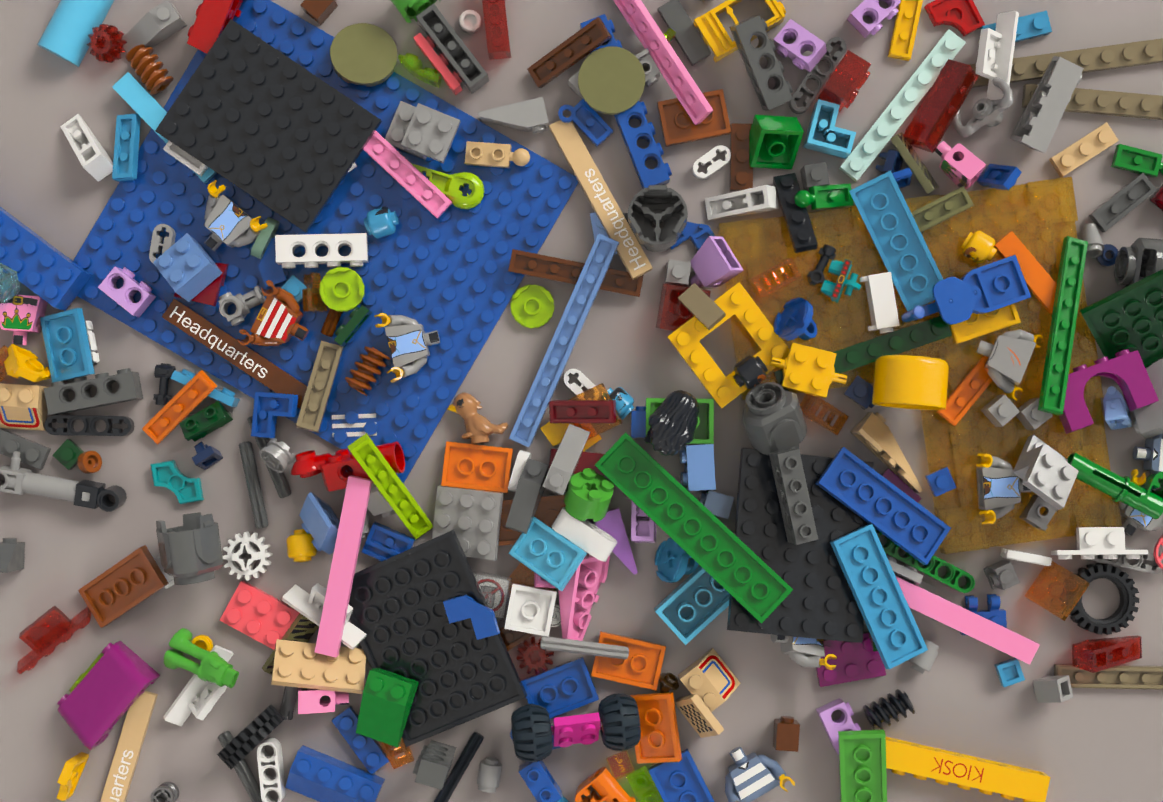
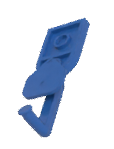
M1013 255L967 272L961 280L956 277H949L938 281L932 289L935 302L925 306H915L912 310L905 312L901 319L907 323L939 312L945 323L954 325L968 320L972 313H989L1031 297L1017 257Z

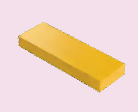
M900 0L901 3L898 5L899 12L895 18L888 57L910 61L923 0Z

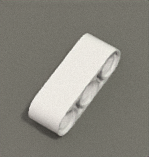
M565 507L561 509L551 526L557 533L603 562H606L617 544L615 538L588 520L586 522L580 521L569 515Z
M268 738L257 749L262 802H281L286 796L282 746L277 739ZM266 745L274 749L273 755L265 752ZM267 768H273L276 771V777L269 776ZM269 791H276L278 793L279 798L272 799L269 795Z

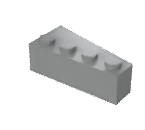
M1053 56L1010 139L1033 150L1045 153L1066 106L1070 102L1072 93L1083 77L1082 72L1084 68L1062 57Z

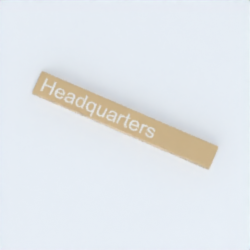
M559 120L549 125L553 137L609 238L620 242L616 251L632 280L651 271L653 267L573 123H565Z
M145 691L128 709L100 802L126 801L158 694Z

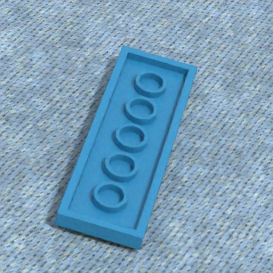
M888 171L850 190V195L887 271L891 272L892 281L907 312L915 306H923L934 301L933 286L938 281L944 279L892 172Z
M873 524L863 526L830 542L885 668L891 669L927 651V646Z

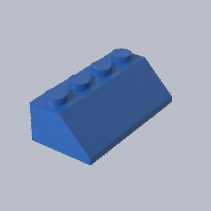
M303 745L298 750L293 761L285 788L319 802H376L385 779L375 774L371 775L365 770Z

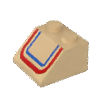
M0 383V428L46 431L44 424L47 419L48 410L44 388H48V386Z
M714 648L710 649L678 675L691 694H698L711 712L723 704L741 684Z

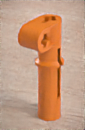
M602 767L577 787L575 802H636V799L627 794L606 767ZM592 786L596 790V792L593 790L591 793V797L589 799V797L587 796L590 795V790Z

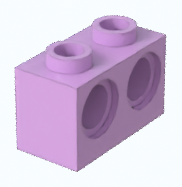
M864 0L849 15L847 20L864 38L870 33L874 36L883 27L881 23L886 18L891 20L899 12L897 7L901 1ZM878 1L886 2L888 8H881ZM863 16L870 17L872 24L865 23Z
M792 19L786 23L773 39L776 52L783 58L789 57L800 70L806 69L808 72H811L827 52L825 42ZM788 39H795L792 44L785 43ZM805 51L813 52L809 56L802 55Z
M114 267L98 288L131 315L140 317L156 298L151 293L153 289L143 281L137 282L134 279L135 274L126 267L123 269ZM123 278L124 284L118 289L116 282L118 279ZM140 292L141 299L135 303L133 300L134 294Z
M631 501V541L634 543H656V523Z
M839 698L816 709L834 750L839 754L838 731L861 730L858 723L854 724L851 719L854 713L849 703H844ZM835 710H841V717L833 720L831 718L832 713Z

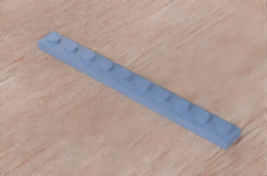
M598 233L509 439L526 447L531 446L620 242Z

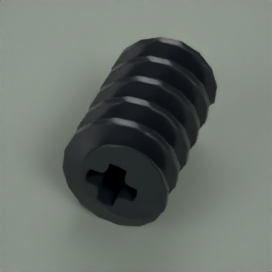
M899 689L895 690L896 698L891 693L887 694L888 702L883 697L879 698L880 706L875 701L871 702L872 709L867 705L863 706L864 714L873 730H875L874 726L883 730L882 722L891 726L890 718L899 722L898 714L907 718L906 710L915 714V709L905 691L903 694Z

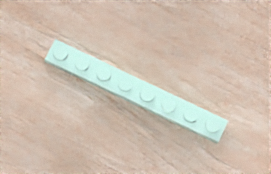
M950 29L947 30L839 169L855 182L859 180L966 43Z

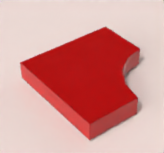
M935 0L924 7L934 27L950 25L958 29L963 37L985 25L973 0Z

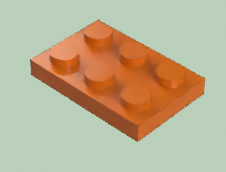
M446 441L441 486L508 493L513 449Z
M600 631L598 643L628 647L629 656L626 660L595 656L591 676L657 691L666 645Z
M673 692L630 695L636 701L640 717L641 737L639 743L635 745L637 764L680 762L682 755Z

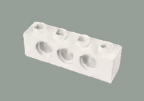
M366 233L275 235L276 263L282 265V268L285 269L296 268L295 265L305 264V268H318V264H327V267L336 268L341 267L342 263H350V267H363V263H368V236ZM344 245L351 248L348 256H341L339 254V249ZM299 246L304 247L306 250L304 256L295 257L294 250ZM320 246L328 248V253L324 257H319L316 254Z

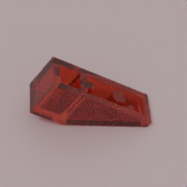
M1138 635L1091 639L1072 644L1073 666L1092 673L1142 658L1141 636Z

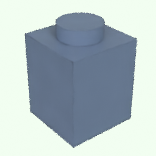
M711 490L701 493L700 503L713 515L729 519L734 497Z

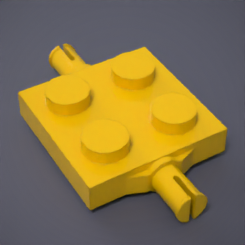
M792 342L789 354L785 360L775 357L771 358L770 366L783 369L781 386L786 389L826 398L832 381L844 385L847 381V375L835 373L834 363L837 353Z

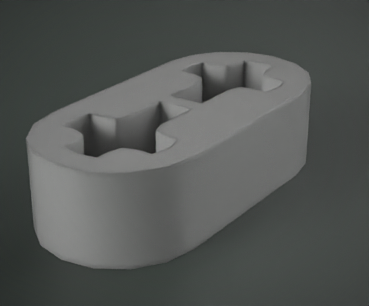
M159 224L154 228L149 252V259L152 263L157 259L156 254L161 253V248L163 254L175 244L176 233L171 226ZM166 229V232L169 233V237H165L164 243L162 244L163 237L159 236L160 232H164V230Z

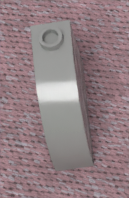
M1163 359L1156 361L1146 369L1159 401L1134 410L1136 421H1133L1134 428L1137 434L1141 433L1146 439L1163 434Z

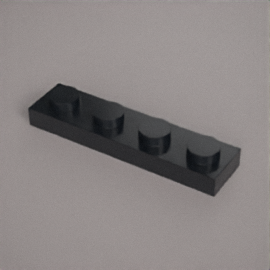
M790 173L774 176L773 184L776 187L777 197L794 252L799 253L817 249L818 243L807 209L798 207L794 201L796 193L800 191L796 174Z

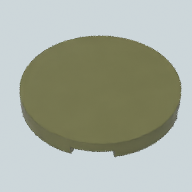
M367 23L353 24L342 29L333 39L330 48L331 64L336 74L347 83L366 85V87L376 86L386 81L394 72L397 63V47L392 37L382 28Z
M603 47L592 52L582 63L578 75V87L583 99L590 108L602 114L617 115L629 110L640 100L645 87V72L638 58L630 51L621 47Z

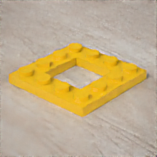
M740 282L714 300L725 312L726 316L712 329L708 330L693 316L667 336L721 409L747 390L744 385L739 387L733 379L735 375L734 370L726 376L723 374L699 342L702 338L735 315L760 350L753 357L758 356L768 369L766 374L776 368L770 366L771 358L775 357L785 360L790 350L785 342L774 332L773 326Z

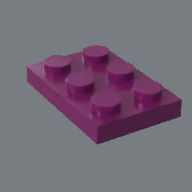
M863 632L862 643L823 640L825 657L828 654H834L837 659L827 660L829 665H836V668L833 670H828L824 665H821L820 668L816 667L820 687L886 676L885 666L878 651L872 650L868 632Z

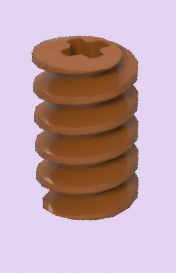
M140 44L126 54V59L130 62L131 67L136 69L135 73L140 77L141 82L145 84L146 89L150 91V95H155L165 90L173 81V77H165L169 72L167 69L160 70L164 64L162 61L156 62L159 58L157 54L151 55L154 49L152 47L145 48L144 44Z
M365 346L364 350L367 352V355H359L363 362H355L354 364L358 370L350 369L349 372L353 378L345 377V380L349 386L367 396L364 389H372L368 382L376 383L377 381L373 374L381 375L382 373L378 366L386 367L383 358L389 360L391 358L374 347Z

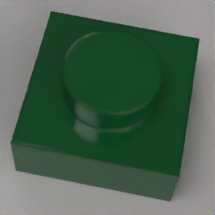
M67 439L52 456L65 468L72 470L77 465L79 455L84 451L71 439Z

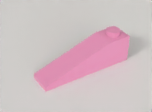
M587 553L564 590H558L563 639L583 640L591 620V614L589 613L593 602L597 603L599 595H597L601 582L605 583L607 578L610 555L606 562H603Z

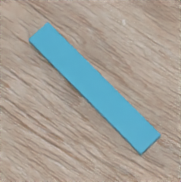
M127 72L112 88L155 131L167 114V111ZM157 133V135L167 144L169 140H167L159 133ZM208 167L202 177L198 174L196 175L206 184L217 172Z

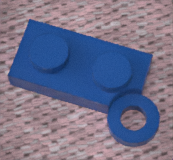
M584 99L574 107L563 105L558 111V117L562 122L570 123L573 121L596 147L613 133L611 127L595 110L588 106ZM569 110L571 116L566 118L563 116V112Z

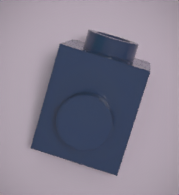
M857 375L844 395L860 405L863 410H866L868 406L872 409L874 407L872 404L873 386Z

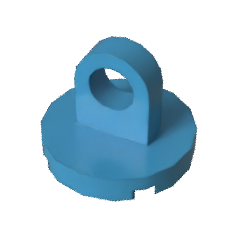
M671 537L667 541H663L656 551L655 565L658 566L656 573L662 581L669 583L677 582L683 575L693 573L698 567V563Z

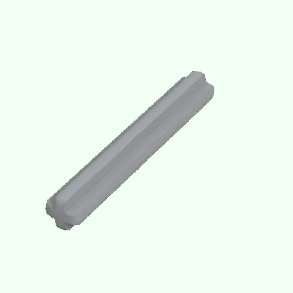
M542 636L540 641L541 649L625 660L629 656V648L625 646Z

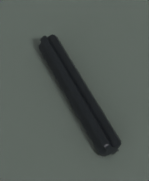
M478 732L472 734L446 779L443 789L440 790L434 802L449 801L484 739L483 735Z

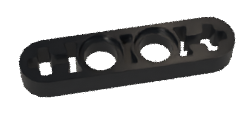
M53 415L48 417L44 424L45 430L51 435L128 436L134 431L135 427L133 420L126 416ZM57 419V423H67V428L59 427L56 430V428L52 427V423H56ZM77 419L82 420L84 423V428L80 432L75 431L73 428V424ZM101 419L106 423V429L103 432L97 431L95 427L96 422ZM123 420L125 424H128V428H125L123 432L121 428H112V424H122Z

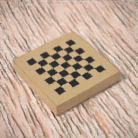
M698 694L679 697L674 702L701 738L716 736L724 731L722 725Z

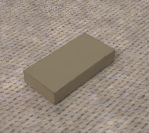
M695 283L678 297V300L708 330L712 329L726 316L725 312Z

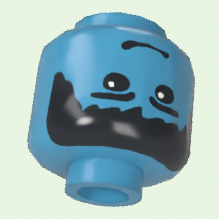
M384 206L369 211L367 217L364 218V224L368 234L378 239L395 233L399 220L395 211L391 212L388 207Z
M610 387L602 396L604 400H616V420L619 418L623 420L634 409L633 397L622 387H617L615 390Z

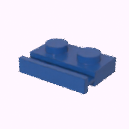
M375 521L361 552L384 561L411 549L416 539Z

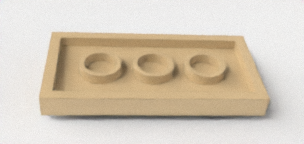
M276 640L271 685L363 694L366 655L363 649H350L349 647L340 646L339 656L335 658L315 653L316 643Z

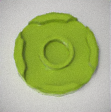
M337 267L329 270L320 282L319 293L322 301L329 308L337 312H347L355 309L362 302L365 295V285L362 278L352 269Z
M535 284L525 285L519 288L512 297L511 313L515 321L523 327L530 329L540 328L547 324L553 316L555 309L554 300L550 292L543 286Z

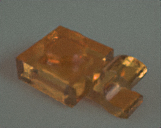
M320 273L305 274L303 281L307 288L302 289L303 311H327V305L322 301L319 293Z

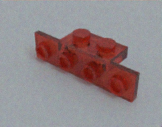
M53 606L20 632L19 638L33 650L18 661L17 672L22 674L26 670H31L43 656H49L57 645L61 642H67L76 630L86 627L91 620V611L88 606L71 620L60 609Z

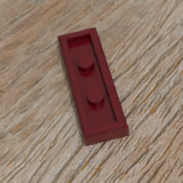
M616 400L549 401L550 423H616Z

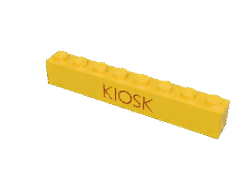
M886 737V768L892 769V773L898 775H905V772L911 773L914 778L920 780H927V777L933 778L935 782L942 785H949V782L965 790H970L973 787L987 795H992L995 792L1009 800H1014L1015 797L1023 799V802H1045L1050 776L1044 772Z

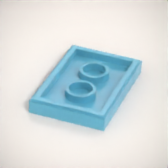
M534 517L527 534L522 533L508 554L558 590L563 591L587 553Z

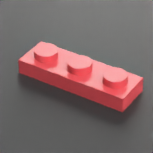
M421 33L414 36L416 45L455 96L462 91L460 85L462 82L461 78L455 71L450 72L447 68L449 63L442 54L437 55L433 49L436 46L429 36L424 38Z

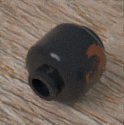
M749 355L734 366L735 375L733 379L739 387L744 385L747 389H753L766 379L768 369L758 356L753 357Z

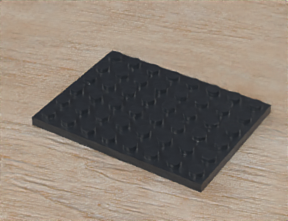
M230 19L155 131L307 233L382 121Z
M741 448L734 534L780 576L793 591L762 624L730 594L727 630L862 643L864 618L830 542L869 523L816 484L833 458L800 454L818 540L795 545L787 540L770 456L759 453L756 449ZM863 461L873 469L874 462Z
M454 530L354 573L349 605L353 607L350 621L367 634L360 644L371 669L380 668L419 681L402 734L406 747L519 701L527 696L500 633L477 640L471 618L449 624L443 604L445 600L468 595L474 601L488 607Z

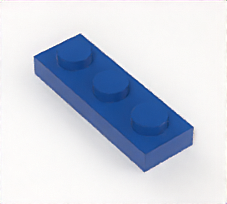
M350 706L331 721L372 775L388 763L390 758L376 740L356 733L359 716Z

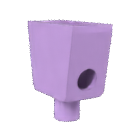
M709 236L691 260V266L696 274L690 279L691 284L695 283L699 288L702 286L705 288H717L744 271L724 237Z

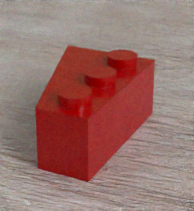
M203 0V3L196 10V21L188 31L189 38L187 44L207 54L230 19L233 20L235 16L237 18L240 17L242 11L238 9L243 0Z

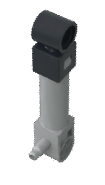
M18 451L13 452L10 465L0 467V474L5 477V482L0 479V492L17 495L27 493L74 502L75 506L91 509L100 507L106 512L119 508L127 499L125 490L117 485L105 489V483L89 480L74 481L32 473L31 469L20 468L21 453ZM109 494L114 496L115 503L109 500Z

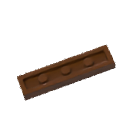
M597 17L527 68L537 87L542 88L609 40L611 35L601 18Z

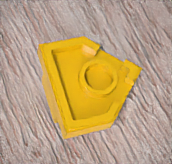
M15 344L9 346L7 349L9 356L4 361L7 375L17 379L20 376L32 382L51 378L49 367L44 368L34 353Z

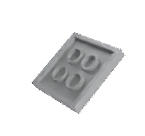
M437 486L432 539L454 530L466 557L497 560L504 493Z

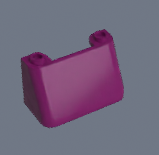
M118 641L114 645L109 643L101 652L103 656L69 695L65 694L57 703L59 705L57 709L59 714L89 750L94 749L105 741L109 736L108 733L113 729L112 727L136 699L145 692L150 685L149 683L154 684L160 677L159 673L122 641Z

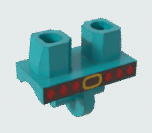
M845 259L844 262L831 261L828 273L839 277L836 283L824 280L821 292L831 297L833 302H839L844 286L847 287L844 293L847 296H851L853 289L860 290L861 285L856 283L858 274L852 273L850 280L847 279L852 268V261Z

